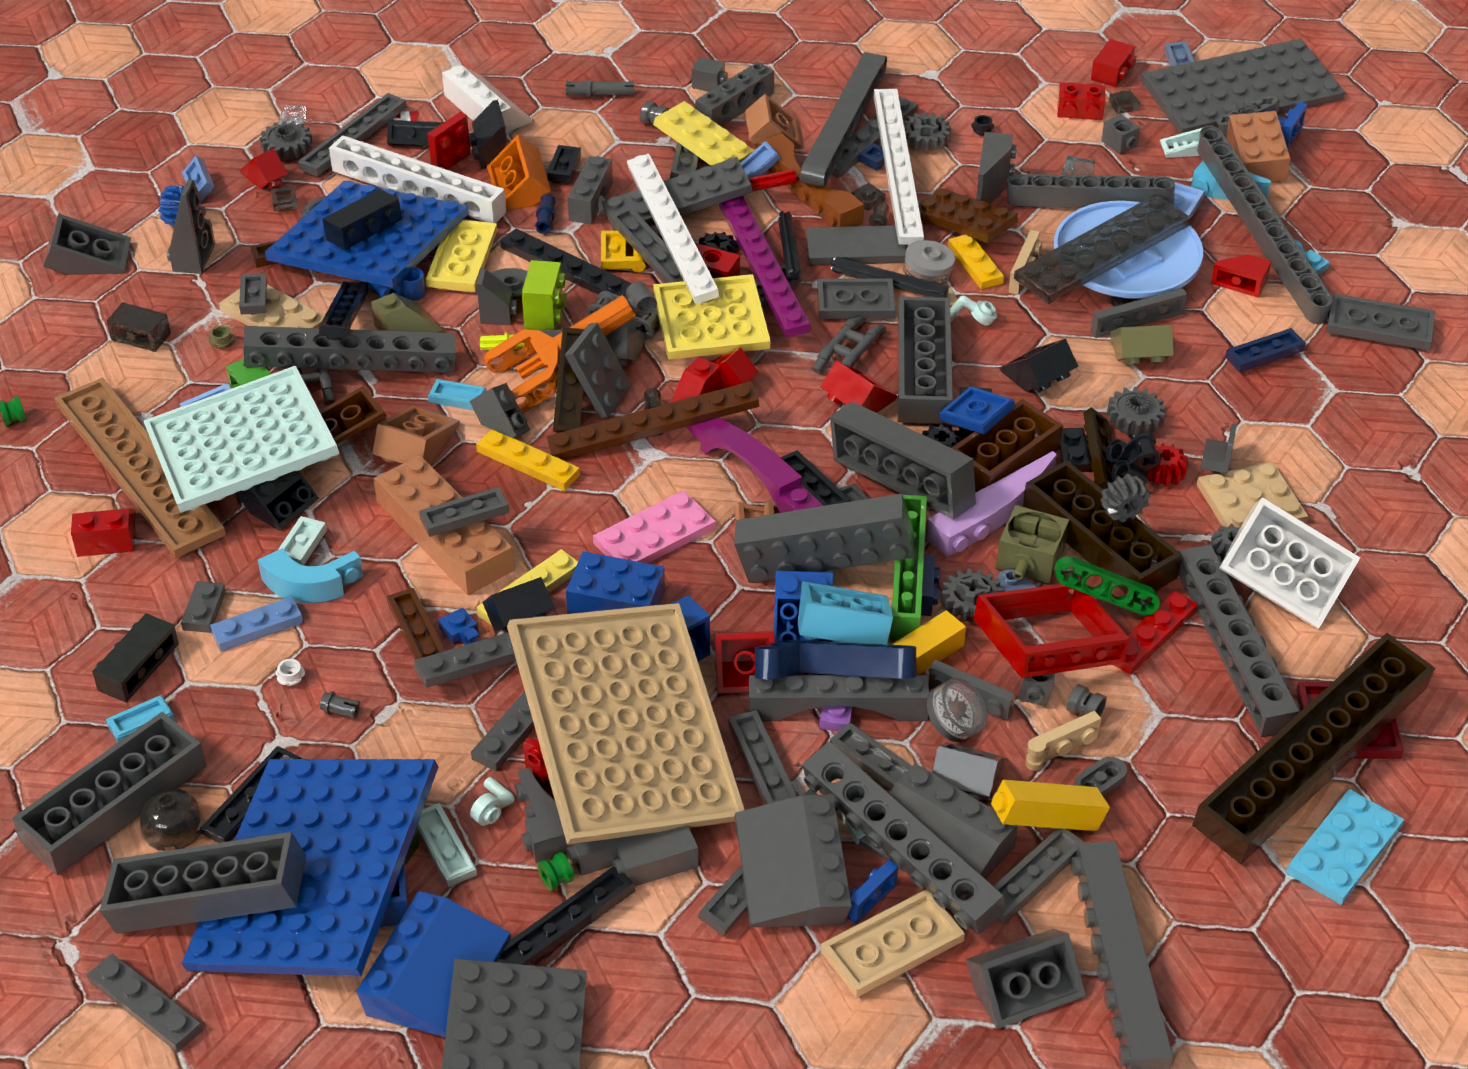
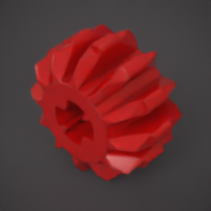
M1162 443L1160 447L1155 445L1156 451L1160 453L1161 462L1147 471V481H1155L1156 486L1164 484L1168 487L1170 483L1178 485L1179 481L1184 480L1187 475L1188 456L1184 455L1183 449H1175L1174 444L1166 446Z

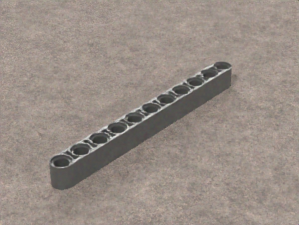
M868 52L863 53L803 163L800 176L802 183L826 186L874 95V89H877L884 76L887 56Z
M1215 126L1203 127L1200 131L1197 147L1198 154L1266 258L1271 261L1272 267L1306 319L1314 324L1325 323L1328 320L1333 298L1222 131Z

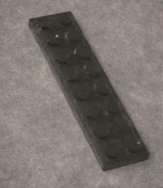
M1155 194L1015 270L1014 279L1050 304L1190 226L1191 217Z

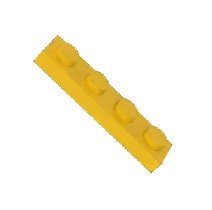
M492 429L476 444L478 453L563 491H566L580 476L579 467Z

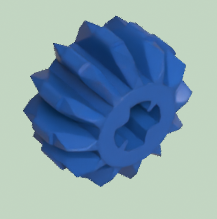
M184 186L165 187L164 192H161L160 208L158 211L161 213L160 218L165 224L175 225Z

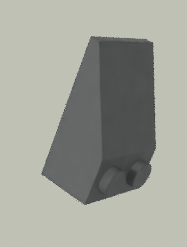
M984 132L976 200L991 204L1007 188V179L1014 175L1015 164H1010V160L1015 159L1017 148L1016 144H1012V134Z
M58 214L50 234L43 267L67 275L123 274L131 237Z

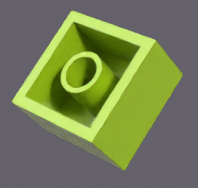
M530 261L522 290L525 330H556L557 324L562 323L563 311L561 308L566 307L567 294L563 293L562 290L565 287L566 275L561 273V262Z

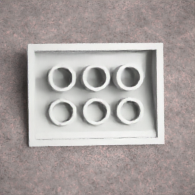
M1262 497L1253 505L1241 525L1219 569L1314 628L1319 629L1360 557Z

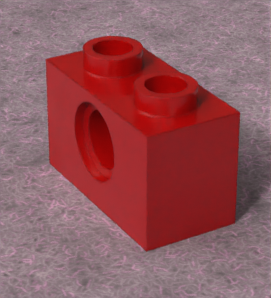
M695 243L712 278L740 275V255Z

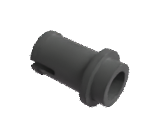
M334 691L330 693L325 692L320 701V710H324V713L328 715L332 712L355 719L357 717L355 712L358 713L360 709L359 700L337 696Z

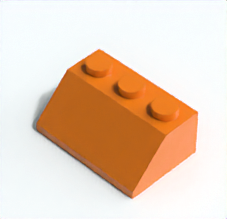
M519 135L487 165L491 184L505 190L506 210L535 206L540 201L541 196L548 194L551 190L539 148Z

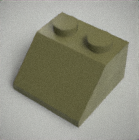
M1172 325L1121 327L1110 331V339L1116 359L1125 360V364H1140V359L1149 358L1150 363L1166 362L1167 357L1174 356Z

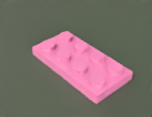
M683 490L593 535V544L606 556L650 563L715 530L716 521Z

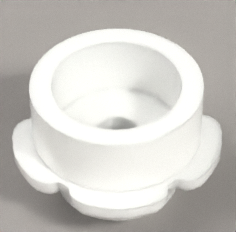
M295 659L281 661L276 670L277 681L287 686L298 684L301 682V677L305 675L304 668Z

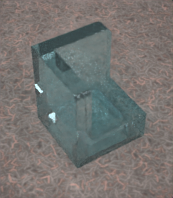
M1067 156L1061 175H1094L1095 161Z

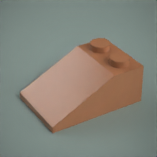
M412 405L378 423L372 454L381 456L384 461L402 464L420 455L430 465L459 427L460 420Z

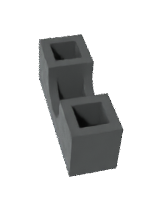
M600 156L588 157L567 198L569 221L592 225L599 211V195L606 196L613 183L612 159Z

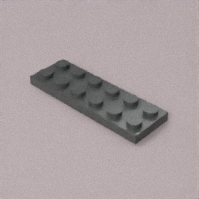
M738 157L663 181L681 216L753 192L751 183ZM639 189L602 201V206L612 231L617 229L610 223V215L628 206H631L649 226L656 224Z

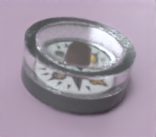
M951 678L932 689L927 697V712L933 726L943 737L950 741H964L982 731L986 725L987 710L984 700L978 690L965 679Z

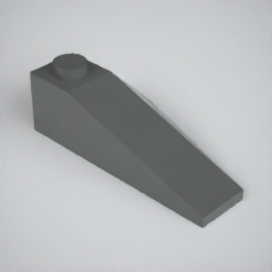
M188 179L181 193L167 258L168 261H171L173 272L202 274L216 243L210 219L204 218L206 209L205 206H200V194L193 179Z
M617 328L605 336L621 366H627V361H637L646 338V333L630 328ZM539 330L551 337L562 332V330Z

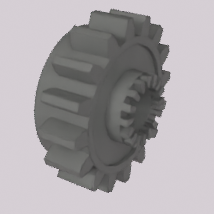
M283 120L282 124L275 122L273 123L274 127L267 126L266 131L261 132L260 143L263 153L274 148L279 159L283 162L297 160L303 157L308 149L312 148V134L309 127H304V123L296 125L294 120L291 123Z
M1125 387L1122 393L1115 391L1114 397L1109 398L1107 416H1110L1109 422L1113 423L1119 431L1132 436L1143 432L1151 433L1154 430L1157 431L1159 425L1164 423L1166 406L1163 405L1164 400L1156 399L1157 393L1148 394V389L1146 388L1143 391H1138V388L1134 387L1133 391H1129Z

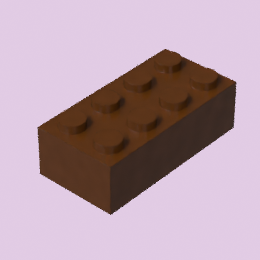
M1022 399L1015 404L1013 410L985 434L973 432L953 446L952 449L973 458L975 492H978L1050 452L1059 450L1063 425Z

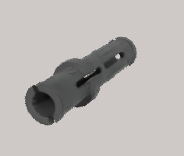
M586 79V81H566V96L586 95V98H591V95L634 96V81H591V79Z

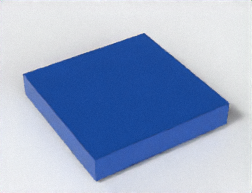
M970 386L939 413L940 421L985 434L1015 408L1014 399Z

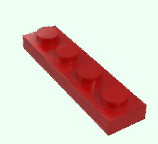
M1174 590L1160 603L1159 609L1155 613L1144 618L1127 635L1130 638L1125 663L1114 665L1132 675L1197 612L1198 603Z

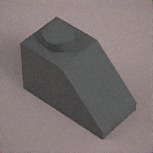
M480 268L477 281L480 324L511 325L512 316L517 315L518 309L517 300H513L512 289L488 270Z

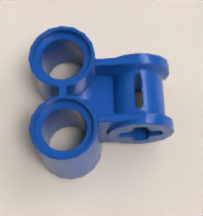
M413 268L394 288L373 283L369 285L374 293L381 295V298L391 293H396L412 301H417L426 295L424 274L419 268Z

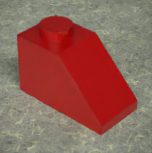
M274 148L254 157L240 169L241 174L260 189L267 186L270 189L277 187L283 183L281 179L288 174Z
M1248 254L1216 261L1211 284L1259 298L1268 281L1271 261Z
M741 347L710 361L720 366V389L750 382L758 373V370Z
M696 358L684 370L671 403L720 390V366L704 358Z

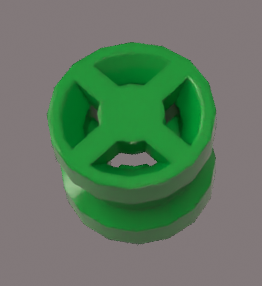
M19 396L13 397L11 401H0V412L5 427L10 426L15 421H26Z
M563 852L556 853L553 859L549 861L541 860L537 863L539 875L549 891L557 889L558 884L562 882L569 883L574 881L573 869Z

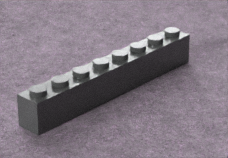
M1116 841L1080 843L1077 847L1076 857L1071 859L1072 872L1074 876L1079 877L1078 896L1080 902L1085 901L1086 905L1084 910L1085 925L1092 930L1091 949L1094 955L1098 954V977L1100 982H1105L1104 1000L1107 1010L1111 1009L1113 1014L1111 1019L1113 1037L1119 1038L1120 1042L1118 1048L1120 1065L1122 1067L1126 1066V1069H1171L1173 1055Z

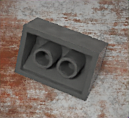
M1050 929L966 959L974 991L996 1028L1086 996L1069 933L1060 930Z

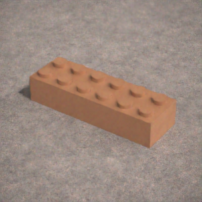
M420 455L373 478L377 503L467 595L515 571L512 546L486 520L431 537L428 536L420 520L419 511L463 497Z

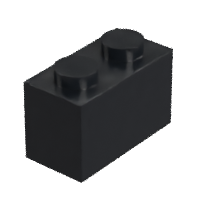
M542 577L490 595L482 602L495 634L504 630L508 633L507 625L509 620L543 617L555 609Z

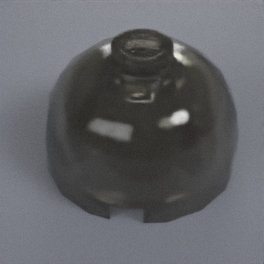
M169 788L152 794L145 801L140 812V826L142 836L149 846L160 851H165L164 847H175V850L182 849L193 844L201 835L200 827L204 819L202 809L193 795L181 789Z

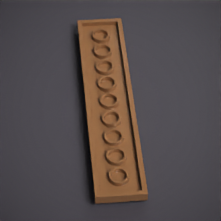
M103 377L55 397L56 406L175 558L226 536L224 526L206 504L199 506L197 509L180 513L149 434Z

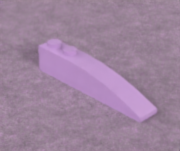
M1052 451L976 492V504L954 520L941 513L928 518L926 539L946 557L963 551L967 546L978 540H983L1008 522L1015 505L1023 507L1026 482L1055 467L1057 454Z

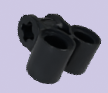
M1143 432L1134 436L1128 443L1115 439L1108 445L1106 458L1115 464L1111 473L1113 482L1116 481L1117 476L1123 478L1126 474H1130L1133 477L1138 476L1146 485L1148 480L1147 471L1161 462L1160 453L1155 448L1156 438L1154 434Z

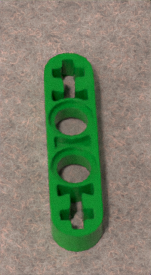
M1070 556L1060 558L1055 564L1054 569L1057 580L1067 587L1140 615H1152L1159 609L1160 601L1158 595L1149 586ZM1071 566L1074 573L1069 572L1067 575H1064L1062 569L1068 570ZM1098 575L1102 578V582L1098 586L1091 587L1086 584L1090 576ZM1119 585L1128 588L1127 593L1121 597L1112 594L1113 589ZM1147 597H1150L1151 603L1146 602L1144 605L1141 604L1140 599L1146 600Z

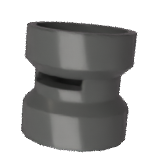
M646 101L640 111V121L647 125L654 124L655 117L668 111L670 108L665 106L658 107L656 103Z
M1078 684L1068 699L1066 709L1071 713H1080L1082 715L1095 711L1101 716L1107 702V696L1100 693L1093 694L1089 692L1088 687Z

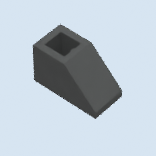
M507 383L493 387L469 401L481 425L511 438L530 431L526 417L518 407L514 394L509 389Z

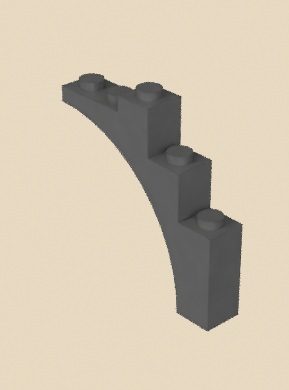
M530 767L518 771L519 784H515V791L519 802L524 801L526 807H524L526 833L521 834L525 851L532 852L535 862L553 858L556 853L563 852L568 854L571 865L577 864L581 876L614 866L618 874L623 873L634 882V886L699 867L698 846L688 825L662 832L567 845L556 802L537 782Z

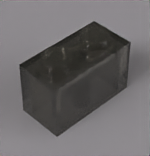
M124 302L106 320L112 341L156 352L171 334L167 314Z

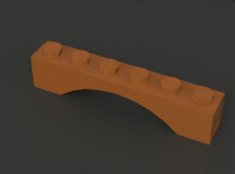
M779 133L758 142L759 147L767 141L781 157L768 171L776 173L794 169L797 174V182L785 185L786 188L797 195L814 213L823 218L829 226L851 227L863 224L864 204L852 193L800 181L802 169L795 159V144L785 135Z

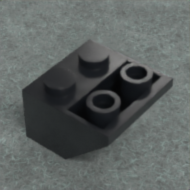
M292 471L279 476L275 480L265 481L248 490L235 493L250 514L277 530L282 529L319 499L299 471Z

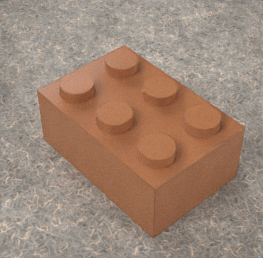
M1276 111L1229 115L1227 139L1248 172L1271 181L1287 180L1290 156Z

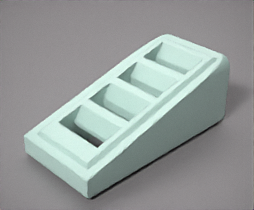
M1202 128L1161 139L1160 144L1165 157L1200 156L1197 152Z

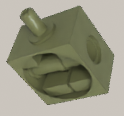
M1015 505L999 540L996 569L1001 571L1015 570L1013 577L1017 580H1022L1025 576L1026 578L1050 584L1055 573V564L1061 558L1065 549L1069 519Z

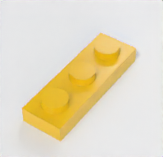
M961 235L948 239V248L952 250L955 257L981 290L1004 283V275L974 238Z

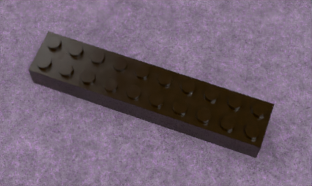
M1386 633L1199 804L1192 826L1238 863L1242 864L1427 689L1435 667Z

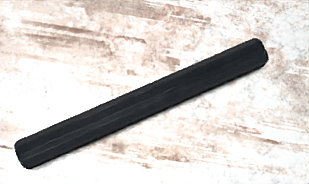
M781 211L778 222L786 275L789 280L795 279L797 281L800 279L801 269L792 214L789 211L786 213Z
M835 257L831 263V270L861 279L892 278L893 287L928 297L947 298L949 287L839 257Z

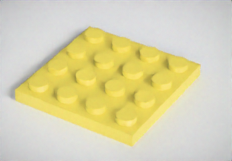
M753 274L713 278L720 297L697 305L684 281L653 284V292L657 300V310L668 360L726 354L739 347L744 352L770 349L771 341Z

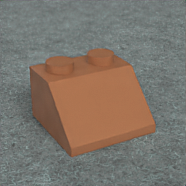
M766 94L761 96L745 111L749 132L748 137L755 146H758V142L782 133L795 144L794 149L802 147L797 119Z

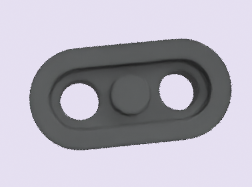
M1116 757L1102 758L1077 775L1074 785L1097 787L1102 796L1105 797L1125 782L1127 767L1122 760Z

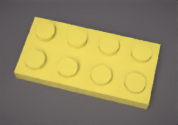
M685 101L655 117L654 126L709 165L738 157L741 163L755 151L746 145L745 142L736 138Z
M462 220L440 242L425 279L426 287L475 292L480 268L484 269L497 234V223Z

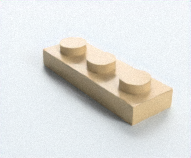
M1030 230L1010 273L1008 293L1018 295L1021 287L1027 285L1029 271H1033L1035 266V256L1039 257L1042 250V242H1039V231Z

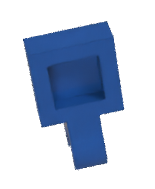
M460 608L438 619L439 628L453 644L460 640L464 645L477 642L476 638L479 637L477 623L464 608Z

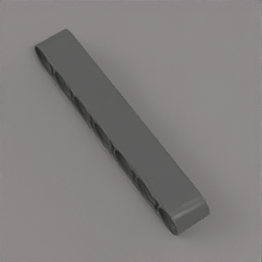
M1014 174L1007 179V200L1013 206L1085 207L1106 201H1134L1168 209L1174 205L1175 181L1165 176Z

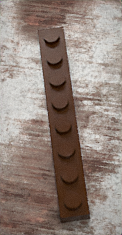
M750 381L546 437L551 455L564 460L714 418L760 407L753 382Z

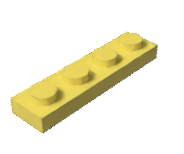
M561 549L501 591L542 577L546 589L550 593L572 578L578 561ZM482 603L477 606V615L491 625Z

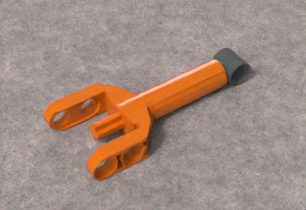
M634 282L627 288L626 297L621 295L569 328L586 329L589 324L598 323L603 334L606 336L636 317L635 311L642 316L652 313L657 307V300L644 282ZM523 329L490 349L484 356V362L491 372H504L537 352V355L516 367L522 379H525L544 366L546 367L545 370L512 389L515 400L519 397H525L523 402L517 404L522 413L530 410L557 392L562 332L551 337L539 330ZM525 344L521 350L513 351L516 345ZM503 357L498 364H491L495 358ZM548 383L544 389L536 390L540 384Z

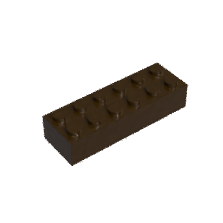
M1066 460L1026 482L1023 507L1069 519L1066 543L1090 564L1149 586L1155 591L1178 578L1182 554L1136 516L1134 520L1128 518L1125 522H1121L1119 519L1113 520L1112 517H1109L1101 502L1103 497L1101 491L1103 489L1069 461ZM1117 586L1124 593H1127L1128 588L1126 586Z

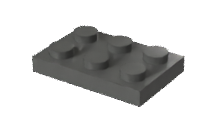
M892 278L818 279L819 319H850L861 316L863 319L895 318Z
M591 323L567 351L565 357L599 417L607 418L632 385L599 324Z

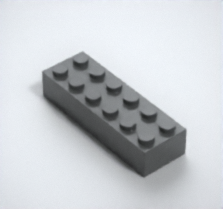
M899 296L897 318L898 422L949 424L940 421L939 413L953 402L950 298Z
M851 402L830 416L834 461L903 495L927 496V507L953 520L976 504L973 458L854 402Z
M902 493L739 519L735 523L734 545L749 583L775 579L776 571L823 572L915 557L914 530Z
M164 712L159 713L15 815L12 821L19 842L55 874L59 875L205 768L206 762L201 742Z
M286 832L113 859L100 912L115 933L119 934L295 908L297 906L306 854L293 833Z

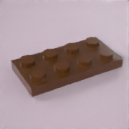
M941 188L918 204L922 221L987 243L1018 222V213L988 204L985 201L970 198L967 195L952 192L949 189Z

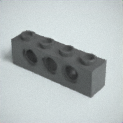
M756 62L696 99L695 109L722 127L744 113L764 94L767 96L774 94V70Z

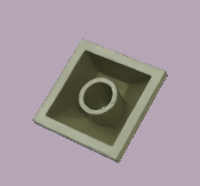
M391 293L371 302L374 326L378 330L443 333V329L417 302L396 293Z

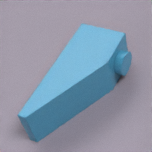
M1202 161L1194 170L1191 187L1205 191L1204 195L1210 198L1228 199L1204 161ZM1250 173L1268 200L1272 181Z

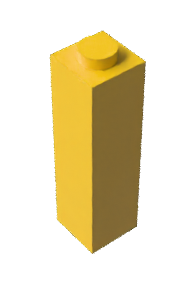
M945 610L892 645L916 646V675H920L928 670L935 660L942 661L964 646L966 626Z
M1002 780L991 802L1002 824L1098 831L1110 809L1097 787Z

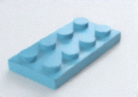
M1349 789L1288 864L1286 874L1342 906L1402 828L1404 819Z

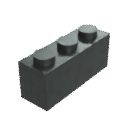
M145 613L138 622L133 624L130 631L121 641L114 645L109 654L95 666L92 673L97 690L127 703L179 645L175 625Z

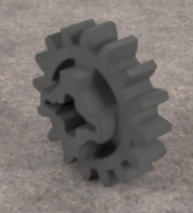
M923 112V115L914 113V117L907 116L906 121L903 120L908 146L914 145L916 150L923 147L925 151H928L930 147L937 150L938 145L944 147L945 142H949L951 137L949 121H943L944 117H936L935 113L930 116L926 112Z
M967 568V573L965 574L957 570L956 577L949 575L947 582L943 583L941 601L945 603V610L953 609L952 615L954 617L962 615L963 621H967L969 617L974 618L978 595L1004 592V588L1000 587L1001 581H992L993 574L989 573L984 576L981 569L977 573H973L971 568Z

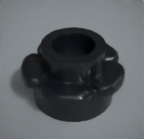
M979 115L974 118L971 128H973L977 135L984 136V132H992L994 124L991 117Z

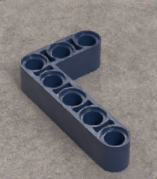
M783 640L755 648V678L780 679L798 673L902 679L915 678L916 646Z

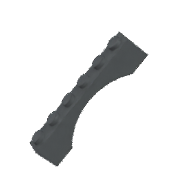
M749 675V712L757 710L762 721H780L804 710L828 706H850L869 709L887 715L896 721L928 720V675H916L915 678L905 679L846 675H791L780 679H757L755 675Z

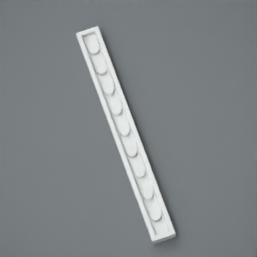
M874 89V102L898 244L910 245L916 241L924 240L898 91L897 89Z
M649 154L639 155L634 159L628 160V169L695 304L697 305L720 297L718 288Z

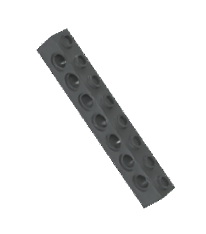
M244 326V366L286 368L296 366L297 368L454 373L456 356L455 333L350 329L346 338L329 340L326 336H319V328Z
M1211 544L1179 550L1182 558L1178 576L1190 599L1198 603L1197 613L1260 736L1265 737L1277 734L1301 712L1299 703L1293 700L1289 692L1286 679H1282L1275 658L1271 657L1268 653L1266 642L1263 636H1259L1253 617L1248 615L1242 596L1238 595L1235 591L1231 576L1219 569L1222 559L1219 555H1216Z
M830 741L802 764L806 785L815 793L819 791L823 795H833L835 810H840L846 815L845 818L851 827L855 830L861 829L866 833V837L873 847L877 850L882 848L887 852L889 860L897 865L898 869L904 868L909 872L911 880L920 889L925 887L930 891L933 900L939 907L951 910L955 914L954 918L964 929L968 930L970 928L979 936L1006 911L1004 896ZM835 779H841L837 783H831ZM855 798H862L860 801L852 802ZM876 817H884L879 821H873ZM897 836H906L902 840H894ZM920 855H926V856H927V857H926L925 859H923V860H916V859H915L916 857H918V856H920ZM941 875H949V876H950L949 878H947V879H945V880H939V879H937V878H938L939 876H941ZM963 895H972L968 900L959 899Z

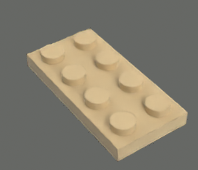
M268 284L266 313L241 315L239 308L240 289L219 303L220 311L247 326L319 328L325 316Z
M926 889L821 943L820 951L857 998L962 943L965 933L949 913L937 905L932 898V893Z

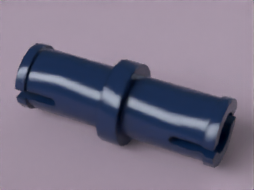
M551 194L541 196L540 206L536 210L537 222L535 227H537L536 231L541 234H546L551 230V222L555 218L554 205L556 200Z

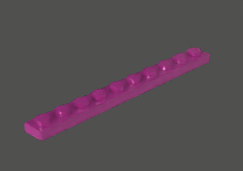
M740 196L719 203V207L785 337L788 338L811 332L810 323L744 197Z

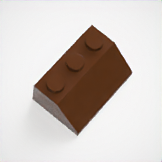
M364 386L319 411L338 449L351 443L366 432L375 429L378 423L386 419L385 412Z

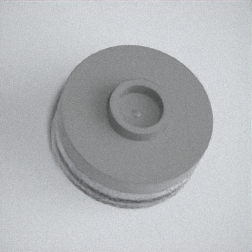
M930 240L916 241L907 247L903 270L907 276L942 285L948 282L952 276L955 255L950 248L939 242Z

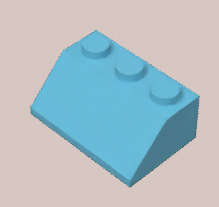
M802 582L798 629L799 634L804 638L812 641L826 639L832 640V642L887 644L893 621V614L887 595Z

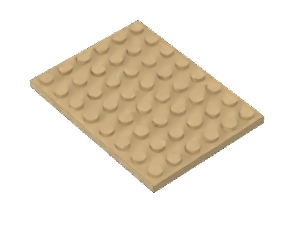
M679 603L509 620L507 625L567 845L662 832L687 825L691 828L735 822V813L743 811L744 806Z

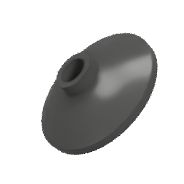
M504 268L492 272L495 277L512 289L513 297L522 295L528 271L518 268Z

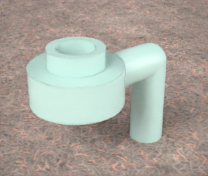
M960 296L950 308L951 322L964 307L970 310L972 316L985 326H990L997 318L996 308L989 301L975 302L966 296Z
M488 777L483 784L491 793L480 796L470 811L471 818L481 826L496 822L501 815V809L512 804L515 800L514 795L492 777Z

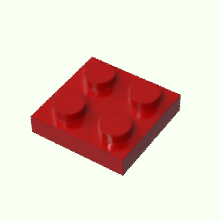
M459 112L428 133L431 165L448 170L471 154L466 114Z

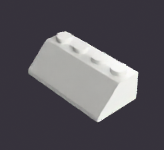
M462 65L442 73L444 96L473 121L493 100H498L506 133L532 123L531 117L483 76Z

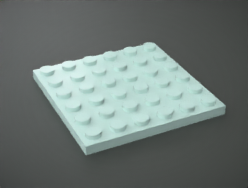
M296 366L144 420L147 432L180 513L197 509L206 503L221 500L233 493L248 490L257 484L275 480L279 476L292 471L302 470L308 465L319 461H326L340 454Z

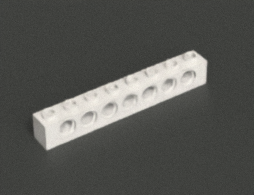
M343 135L329 147L332 171L384 189H393L398 192L414 193L418 196L434 197L438 200L454 201L458 204L468 205L469 214L467 217L482 222L496 223L506 213L505 190L503 188Z

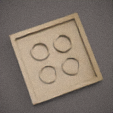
M1273 462L1230 470L1228 474L1221 472L1198 477L1197 486L1222 526L1228 528L1232 523L1235 527H1240L1253 505L1262 497L1307 524V513Z

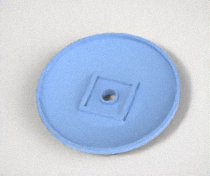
M1106 201L1082 207L1068 215L1060 223L1054 236V255L1065 273L1089 289L1122 298H1148L1178 290L1187 285L1197 275L1203 259L1202 242L1195 230L1186 221L1163 208L1141 202Z

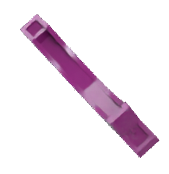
M719 417L686 426L701 442V451L704 454L710 453L715 448H721L741 458L765 485L780 513L823 506L802 485L801 475L775 452L742 429Z

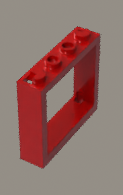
M1063 584L982 594L977 597L974 621L1021 678L1125 663L1130 638L1091 595L1075 589L1073 594H1071L1068 590L1073 588ZM1071 611L1093 637L1026 646L1005 620Z

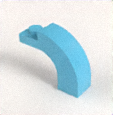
M283 548L258 559L261 580L278 596L285 599L293 597L295 602L320 603L344 596L343 586L363 577L361 559L355 551L320 566L301 565L295 562Z

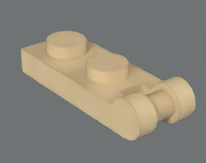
M1092 711L1032 738L1028 742L1026 767L1032 771H1039L1042 769L1044 762L1057 756H1064L1071 750L1084 744H1091L1099 736L1101 717L1095 711Z

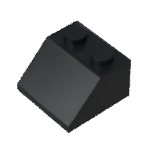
M493 100L472 122L473 132H469L473 158L479 161L480 169L487 168V165L507 146L506 127L498 100Z
M1065 338L1039 346L999 368L1004 375L1023 390L1036 389L1037 392H1041L1052 386L1051 381L1056 379L1059 382L1070 377V371L1077 368L1078 364Z

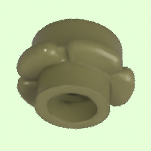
M219 325L210 330L209 343L212 346L223 349L234 341V335L231 334L230 328L227 326Z

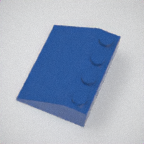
M418 891L356 991L365 1015L445 1037L454 960L465 959L495 962L500 958L502 949L510 940L511 933L446 897Z

